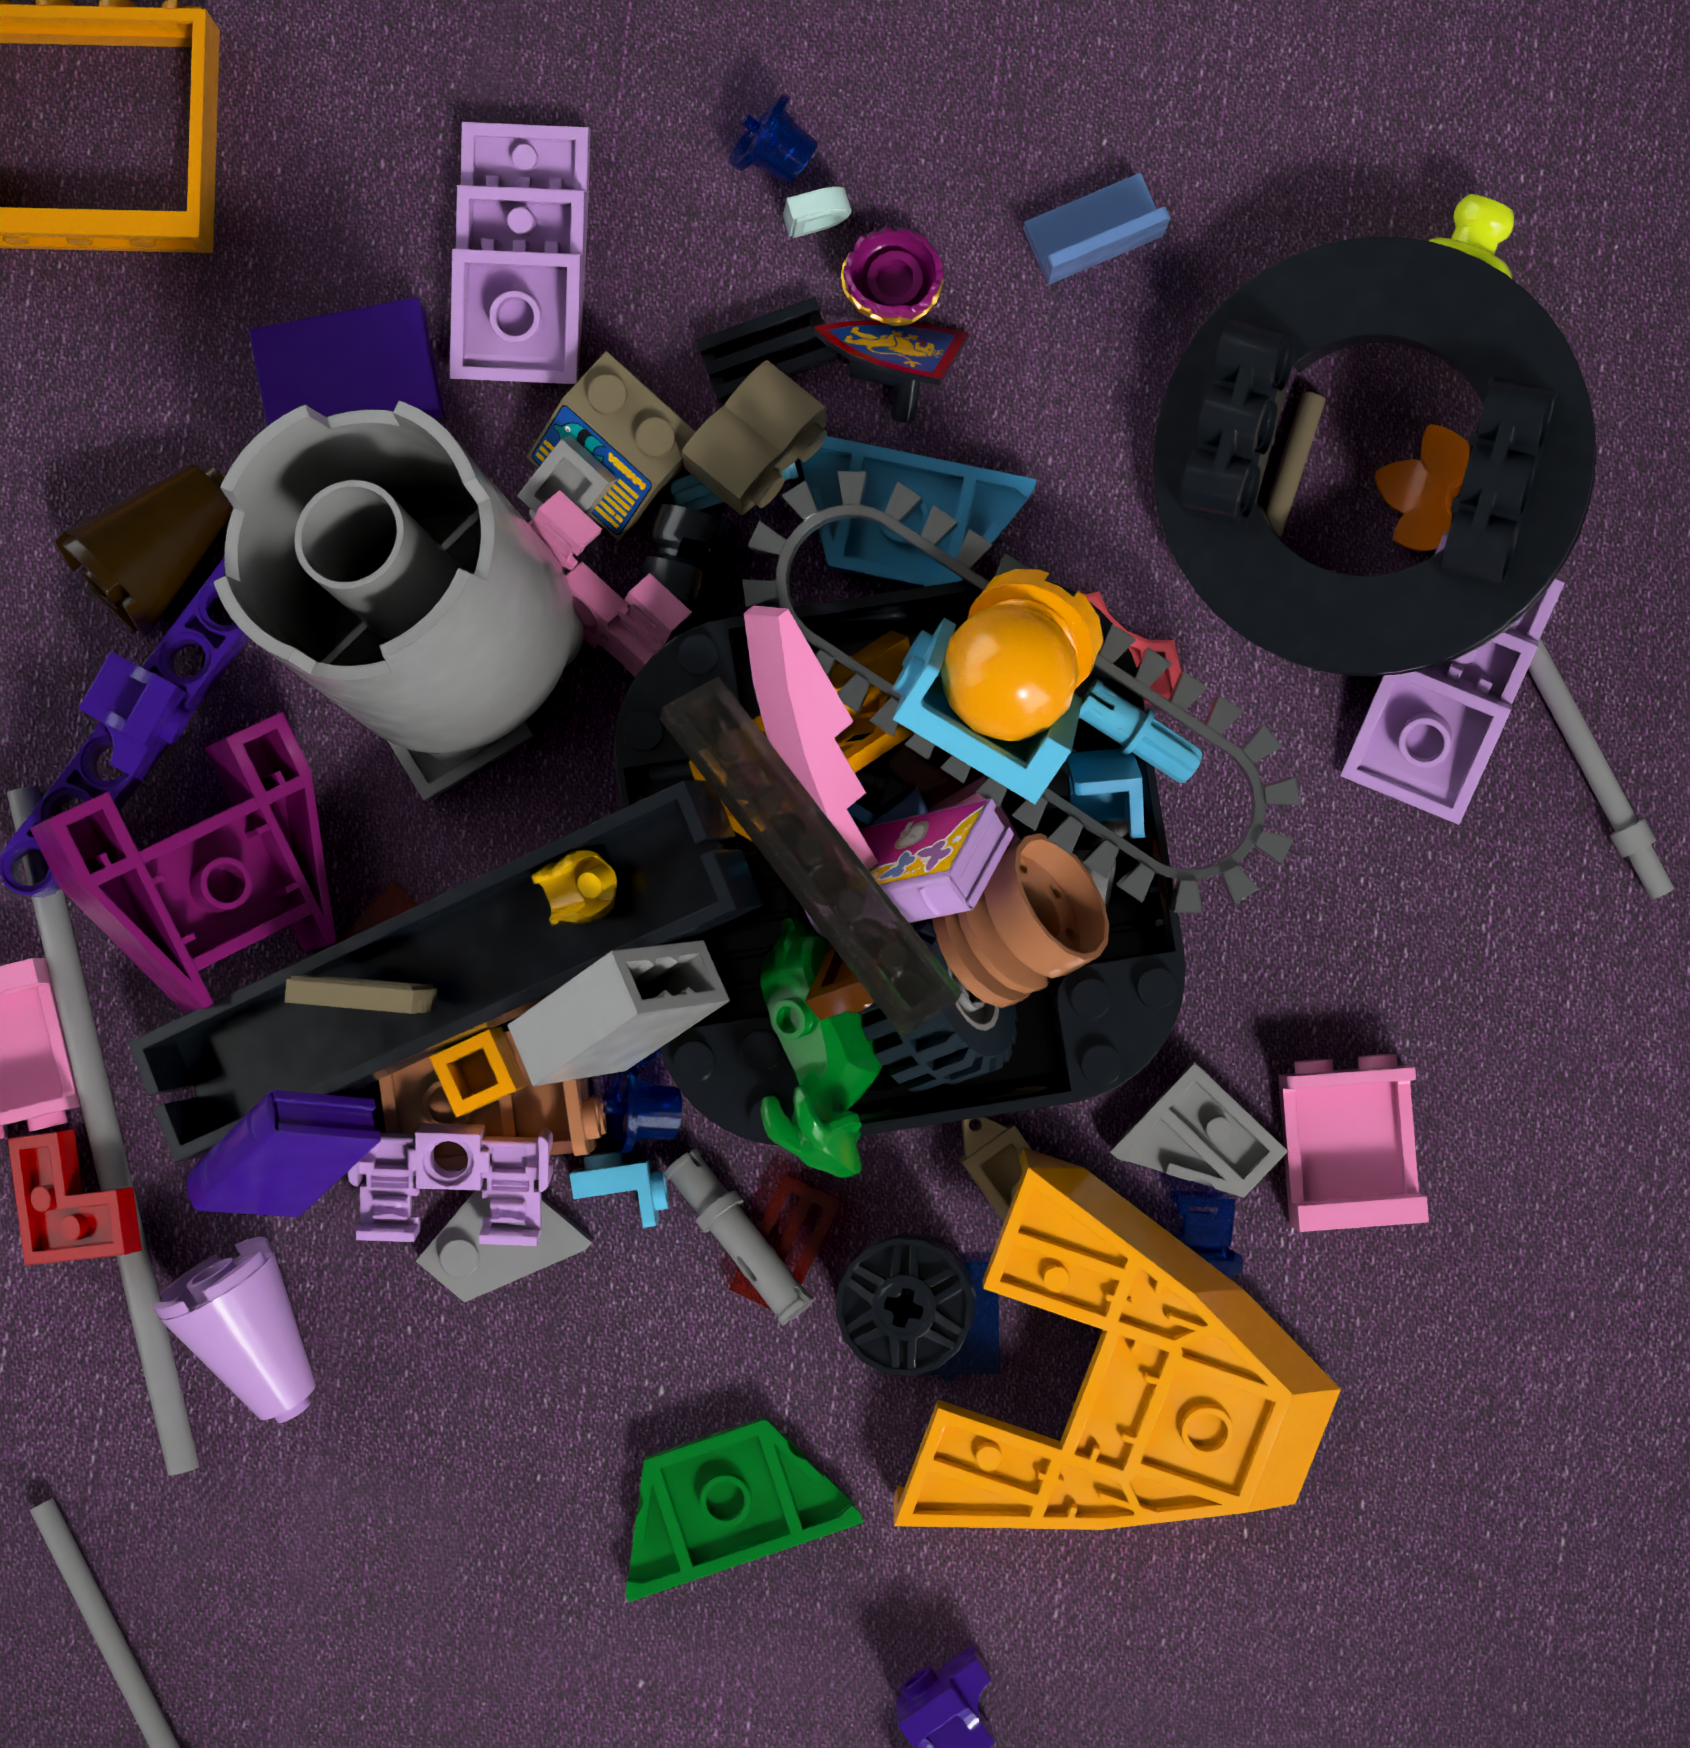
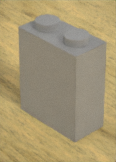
M704 940L614 950L509 1023L508 1028L532 1085L539 1086L626 1071L730 1000Z

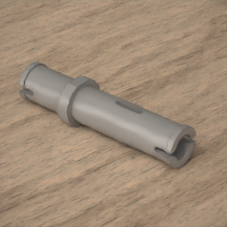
M697 1149L691 1150L690 1153H685L669 1166L664 1174L668 1180L672 1181L699 1216L696 1219L698 1227L703 1233L711 1231L739 1267L742 1274L750 1281L778 1317L779 1323L785 1325L805 1311L813 1303L814 1297L808 1294L779 1257L776 1250L768 1243L740 1206L743 1204V1199L737 1191L732 1190L728 1192L702 1159L701 1153Z

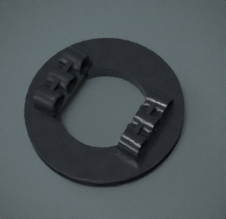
M1364 237L1341 240L1313 247L1288 257L1262 271L1227 298L1197 331L1170 379L1160 409L1153 459L1155 495L1160 520L1168 544L1180 569L1201 599L1234 631L1260 648L1290 662L1311 669L1351 676L1399 675L1432 668L1455 660L1485 645L1527 613L1548 590L1566 564L1579 538L1589 510L1595 481L1597 453L1595 422L1586 384L1579 364L1565 336L1547 311L1528 291L1508 275L1485 261L1456 248L1426 240L1404 237ZM1394 343L1407 345L1435 355L1451 365L1471 384L1484 405L1475 433H1471L1468 444L1470 452L1462 487L1457 498L1454 497L1450 510L1452 512V519L1445 548L1416 566L1385 575L1352 576L1323 569L1306 561L1291 550L1271 525L1264 508L1256 502L1292 367L1294 366L1300 373L1315 361L1328 354L1360 344Z

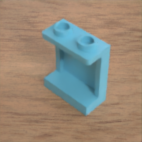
M944 618L933 636L922 630L902 662L904 668L892 688L894 692L901 695L893 720L1033 804H1036L1072 751L1083 699L1073 694L1070 708L1045 732L1026 740L1005 741L978 734L957 716L949 706L944 695L941 668L949 638L953 635L956 624Z

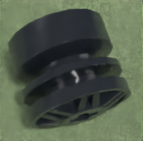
M903 1232L877 1241L850 1263L838 1286L836 1317L844 1341L861 1362L884 1374L913 1377L938 1369L960 1350L976 1319L978 1290L970 1266L953 1246L930 1234ZM905 1288L915 1291L914 1303L923 1307V1314L913 1313L907 1322H902L897 1319L898 1308L889 1304V1297L897 1298L903 1293Z

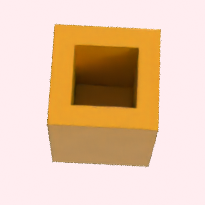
M501 1027L486 1030L429 1057L456 1117L477 1110L528 1086Z

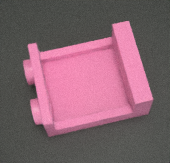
M31 958L0 966V1139L6 1138L4 1125L26 1120L29 1132L68 1123L65 1110L81 1107L46 958Z
M1397 1054L1358 1056L1359 1068L1334 1070L1333 1059L1294 1061L1295 1073L1278 1074L1283 1147L1288 1151L1284 1155L1289 1223L1297 1231L1307 1232L1429 1222L1427 1196L1419 1193L1410 1087V1080H1416V1070L1414 1066L1397 1065Z

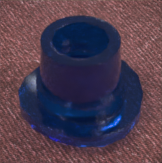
M785 92L757 120L750 114L746 116L742 125L747 130L732 148L729 163L739 171L745 170L751 164L756 168L760 167L787 186L808 163L818 146V141L794 122V117L784 110L791 99Z
M636 1065L626 1071L618 1072L609 1090L607 1100L603 1103V1113H605L607 1134H604L609 1149L615 1153L626 1154L632 1151L635 1141H641L642 1139L674 1140L679 1130L682 1115L680 1089L677 1086L649 1083L646 1079H639Z

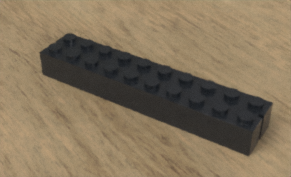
M683 780L214 1001V1004L207 1008L195 1010L128 1042L148 1096L186 1090L192 1087L195 1088L198 1097L165 1103L154 1108L174 1163L205 1156L270 1090L335 1096L346 1095L522 1015L610 951L682 943L763 906L764 903L742 850H727L724 843L736 836L713 780ZM589 850L598 853L613 868L617 876L618 887L614 908L600 920L588 924L567 923L552 927L549 921L552 911L547 896L539 883L533 884L530 874L536 872L540 867L549 862H558L560 858L570 851ZM299 975H322L433 985V988L437 989L436 1012L409 1014L285 1003L286 979Z

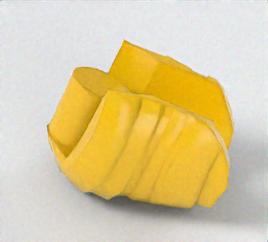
M589 850L570 851L560 858L558 862H549L540 867L536 872L530 874L533 884L539 883L547 896L552 911L549 918L552 927L567 923L588 924L600 920L614 908L618 887L617 876L613 868L598 853Z

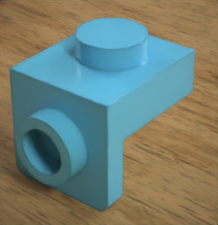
M622 1151L592 1154L583 1157L584 1168L575 1169L570 1173L573 1199L637 1190L643 1228L656 1226L660 1221L658 1210L669 1209L664 1171L653 1172L651 1158L623 1162Z

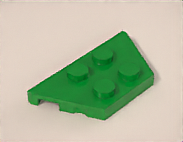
M767 1415L647 1455L643 1463L640 1497L625 1590L627 1601L631 1602L862 1524L863 1516L861 1510Z

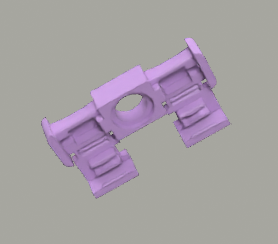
M421 1123L415 1134L380 1133L381 1141L348 1171L349 1182L354 1186H359L364 1178V1174H366V1183H362L360 1186L361 1223L356 1230V1240L414 1242L420 1232V1214H412V1196H418L420 1189L481 1190L487 1178V1187L482 1189V1198H490V1216H484L482 1219L479 1244L537 1246L542 1235L541 1192L546 1190L553 1174V1162L549 1161L550 1152L553 1147V1135L547 1127L542 1128L538 1138L485 1136V1125ZM445 1141L458 1143L467 1152V1166L455 1172L444 1170L434 1159V1147ZM414 1176H416V1185L413 1182ZM534 1180H539V1189H534ZM377 1219H397V1220H407V1219H409V1222H407V1221H377ZM526 1222V1225H501V1224H494V1223H522V1224H524V1223Z

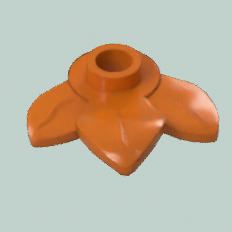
M1428 425L1422 437L1420 460L1410 459L1394 462L1378 469L1374 474L1377 490L1382 499L1393 510L1403 514L1393 533V541L1403 547L1415 551L1435 550L1438 548L1444 531L1449 532L1452 502L1454 497L1458 496L1462 487L1470 452L1468 441L1454 431L1443 426Z

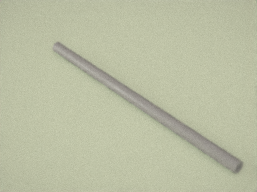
M28 786L7 792L16 832L42 799L39 786ZM40 850L27 853L22 860L28 885L33 886L40 883L46 877L49 866ZM60 889L55 894L44 898L31 897L100 1190L133 1187L134 1189L64 892ZM134 1191L142 1251L119 1255L116 1258L167 1474L171 1476L197 1469L200 1466L167 1326L158 1318L152 1308L153 1303L161 1301Z

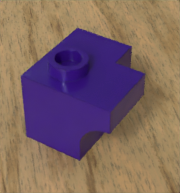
M112 651L109 653L78 708L85 714L103 723L108 729L113 741V753L109 764L140 781H143L164 742L174 745L183 733L191 716V711L185 708L190 696L181 688Z
M974 1644L935 1672L930 1666L925 1667L913 1674L901 1685L899 1690L903 1695L896 1699L897 1725L912 1747L989 1748L995 1743L992 1725L978 1706L983 1689L991 1682L989 1666Z

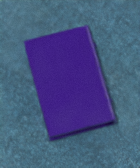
M418 297L248 329L267 426L303 405H307L323 416L329 417L358 410L394 411L398 401H402L420 409L434 419L445 416L423 305L420 306Z
M270 1090L189 1171L186 1184L188 1197L193 1208L197 1211L299 1217L381 1141L380 1132L375 1131L372 1111L376 1108L375 1100Z

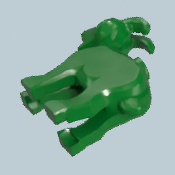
M787 917L782 921L781 935L776 939L773 948L766 951L762 959L759 986L772 1028L778 1035L799 1086L794 1090V1114L792 1121L784 1114L779 1100L775 1096L764 1097L761 1103L762 1122L768 1137L775 1144L799 1157L807 1166L830 1173L838 1178L851 1177L860 1173L862 1168L857 1148V1141L861 1136L859 1129L862 1124L857 1113L847 1110L860 1099L867 1088L873 1091H882L898 1087L899 1084L890 1076L888 1068L885 1065L882 1066L874 1053L877 1047L874 1041H867L862 1029L866 1027L865 1015L844 1012L819 1020L805 1002L831 939H824L814 928L807 931L806 927L796 917Z

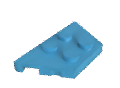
M826 436L822 446L809 460L805 462L800 460L804 479L811 489L819 511L843 505L837 471H866L868 482L863 505L883 512L886 510L897 481L921 496L923 502L902 523L903 525L921 535L933 505L957 520L958 526L938 546L939 549L954 559H957L969 529L993 544L1033 494L1037 480ZM845 518L827 523L818 528L829 570L916 588L964 581V579L876 522L861 518Z

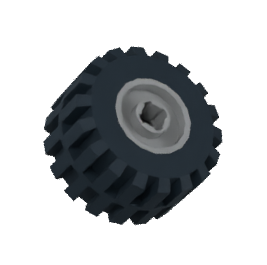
M932 918L904 928L897 945L898 950L891 960L878 998L869 1007L858 1012V1014L865 1015L866 1027L862 1029L867 1041H874L877 1047L874 1054L882 1066L886 1065L890 1076L899 1084L904 1082L908 1090L915 1093L923 1091L924 1094L935 1093L1002 1068L1003 1063L1009 1061L1013 1054L1012 1045L1016 1044L1017 1030L1015 1021H1017L1015 1005L1000 1008L985 1003L962 985L944 959L937 941Z

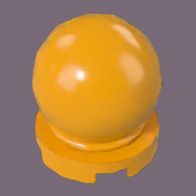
M1013 569L995 576L971 605L968 619L949 638L941 668L944 695L949 706L957 716L978 734L1005 741H1023L1045 732L1070 708L1074 690L1089 676L1094 667L1097 654L1103 644L1100 618L1087 597L1079 590L1073 597L1062 587L1045 581L1049 575L1048 572L1036 569Z

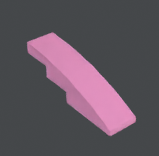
M753 605L743 613L753 685L769 748L791 807L823 870L860 879L878 864V861L847 808L866 792L834 739L854 721L789 609Z

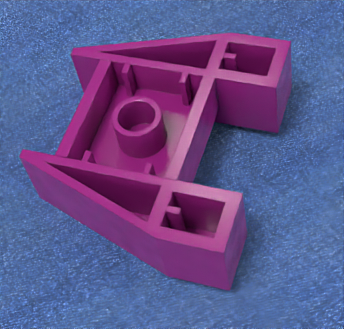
M283 712L204 748L232 807L139 851L109 792L30 828L59 888L183 1012L204 1009L214 1004L198 973L199 970L289 925L292 926L303 951L326 947L336 942L312 773Z

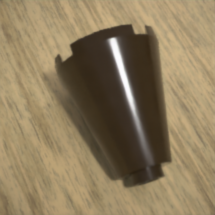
M190 464L67 529L52 542L73 572L81 565L84 566L80 572L90 584L87 588L128 629L134 633L138 631L141 637H144L158 623L227 525L233 511V506L220 488L224 477L214 467L209 465L202 471L194 464Z

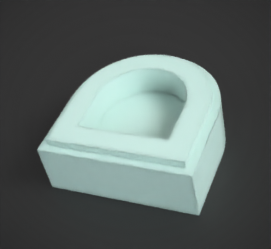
M827 187L788 197L783 212L788 236L793 238L831 228L845 221L851 213L845 188Z

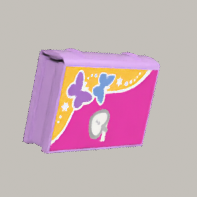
M992 798L859 828L878 864L860 879L824 871L804 905L805 912L816 932L827 940L973 910L1014 833L1010 826H1003L994 812L996 804Z

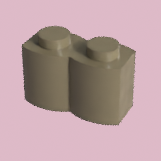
M766 360L747 376L726 404L710 416L690 438L681 451L684 469L740 515H744L755 504L763 508L774 499L782 488L785 478L781 475L783 471L798 458L802 462L809 460L822 446L827 436V431L824 429L826 426V407Z

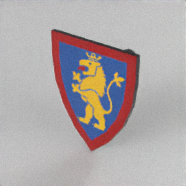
M863 320L812 326V333L827 347L851 360L850 378L894 387L890 417L895 421L904 423L915 420L920 382L940 386L969 337V332L919 323L892 326L876 320Z

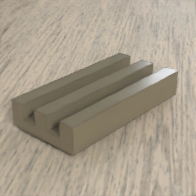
M299 975L286 979L285 1003L409 1014L436 1012L437 989L433 988V985L322 975Z

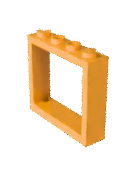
M0 0V43L192 48L187 211L0 207V248L213 253L220 29L206 9H201V6H181L178 0L165 1L162 3V8L138 7L136 3L129 0H100L99 6H75L70 0H36V5L11 4L9 0Z

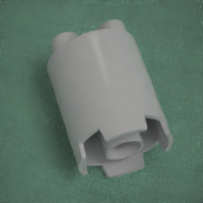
M398 401L394 411L358 410L325 417L307 405L300 406L268 425L254 437L234 461L220 488L233 506V511L225 541L224 566L226 576L215 580L214 585L229 616L257 645L372 732L395 745L429 753L434 758L448 763L463 762L474 757L486 744L509 734L530 718L553 691L564 667L569 665L581 650L584 640L583 623L573 608L571 591L565 573L551 549L447 429L416 407Z

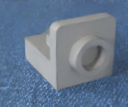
M568 436L559 441L517 497L530 508L529 514L534 519L538 508L560 490L589 516L618 478L572 436Z

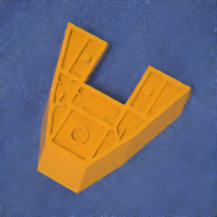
M1024 1147L1020 1156L1022 1175L982 1279L983 1289L1102 1329V1333L1060 1441L937 1400L905 1488L897 1485L894 1493V1526L1104 1530L1241 1514L1296 1504L1341 1388L1243 1288L1083 1167Z

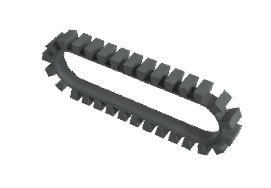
M837 471L843 505L829 507L821 511L818 510L811 489L805 480L781 495L803 519V522L792 532L787 540L761 521L758 522L751 537L748 548L758 553L778 557L779 560L776 568V581L742 579L746 608L750 609L753 605L767 606L779 602L781 608L789 609L806 640L821 649L815 656L829 679L837 661L854 671L856 674L837 694L843 704L855 712H861L872 684L890 695L891 698L869 721L895 737L900 724L893 720V716L901 695L892 690V684L809 630L794 609L790 598L789 573L791 563L798 548L812 532L827 523L845 518L870 520L881 524L983 592L989 581L974 572L973 569L993 549V544L969 529L957 559H954L939 549L938 546L958 526L957 520L933 505L921 535H918L902 523L923 503L922 497L898 481L886 510L883 512L863 505L868 482L866 471ZM1004 553L995 576L1013 569L1029 568L1007 553ZM1112 624L1097 654L1094 666L1225 752L1240 767L1250 788L1252 804L1249 823L1242 839L1226 856L1212 864L1198 868H1175L1159 863L1048 788L1045 789L1036 804L1025 799L1011 815L1036 831L1048 801L1068 814L1066 818L1046 838L1070 855L1084 825L1102 836L1103 839L1081 861L1106 879L1119 849L1138 860L1116 885L1141 902H1143L1156 872L1176 879L1170 908L1173 912L1203 913L1197 880L1220 875L1230 902L1236 904L1259 890L1237 865L1254 846L1273 861L1282 864L1294 840L1291 837L1264 831L1262 826L1265 818L1266 804L1300 806L1296 777H1287L1263 785L1260 775L1253 764L1283 746L1265 725H1259L1240 748L1221 736L1244 711L1220 695L1214 698L1204 724L1186 713L1185 710L1208 688L1186 672L1180 673L1169 700L1150 689L1149 687L1172 664L1150 648L1144 651L1134 677L1114 665L1113 663L1136 639ZM916 733L905 743L906 746L930 760L936 746ZM952 755L940 768L962 783H965L971 766ZM989 777L976 792L986 799L992 798L994 803L1000 807L1008 788Z

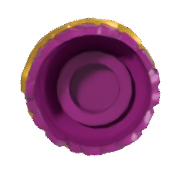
M885 227L880 231H872L867 236L861 235L854 246L855 251L850 252L843 262L841 270L842 287L849 301L859 312L870 319L892 326L914 323L929 312L936 304L944 282L942 280L943 265L936 249L927 241L926 237L920 233H913L910 229L894 231L891 227Z

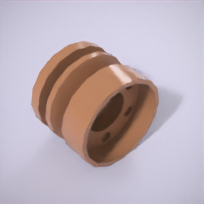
M1041 833L1025 836L1006 848L973 910L932 918L940 950L951 971L962 985L977 998L1000 1008L1017 1004L1027 998L1031 992L1047 987L1052 978L1068 975L1098 958L1108 944L1109 921L1104 900L1092 876L1074 853L1070 855L1046 838L1047 836Z

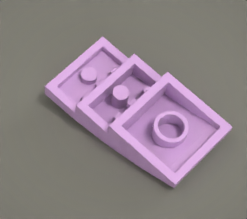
M462 122L461 185H457L456 249H452L450 379L576 384L578 382L589 199L591 129L589 127Z
M1444 531L1435 554L1445 548L1449 532ZM1557 575L1548 590L1527 613L1485 645L1455 660L1432 668L1399 675L1382 676L1340 776L1460 825L1511 712L1512 703L1538 648L1539 639L1565 584V578Z

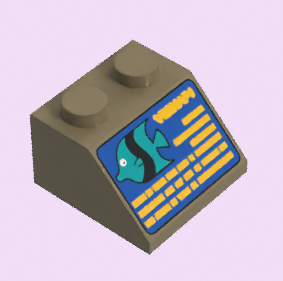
M605 351L562 398L526 458L539 468L562 438L572 436L618 478L590 513V516L621 544L670 490V483L674 479L682 477L687 471L684 469L681 451L695 434V431L613 356Z

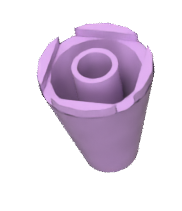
M259 1236L235 1244L240 1253V1256L236 1258L220 1260L218 1255L215 1254L182 1274L159 1294L163 1302L153 1303L152 1308L158 1318L260 1420L275 1418L277 1423H283L296 1417L311 1404L308 1396L315 1389L316 1383L274 1250L267 1238Z

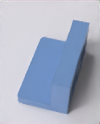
M1138 173L1024 222L1023 230L1047 285H1050L1163 237L1171 218L1166 207L1156 209L1142 174Z

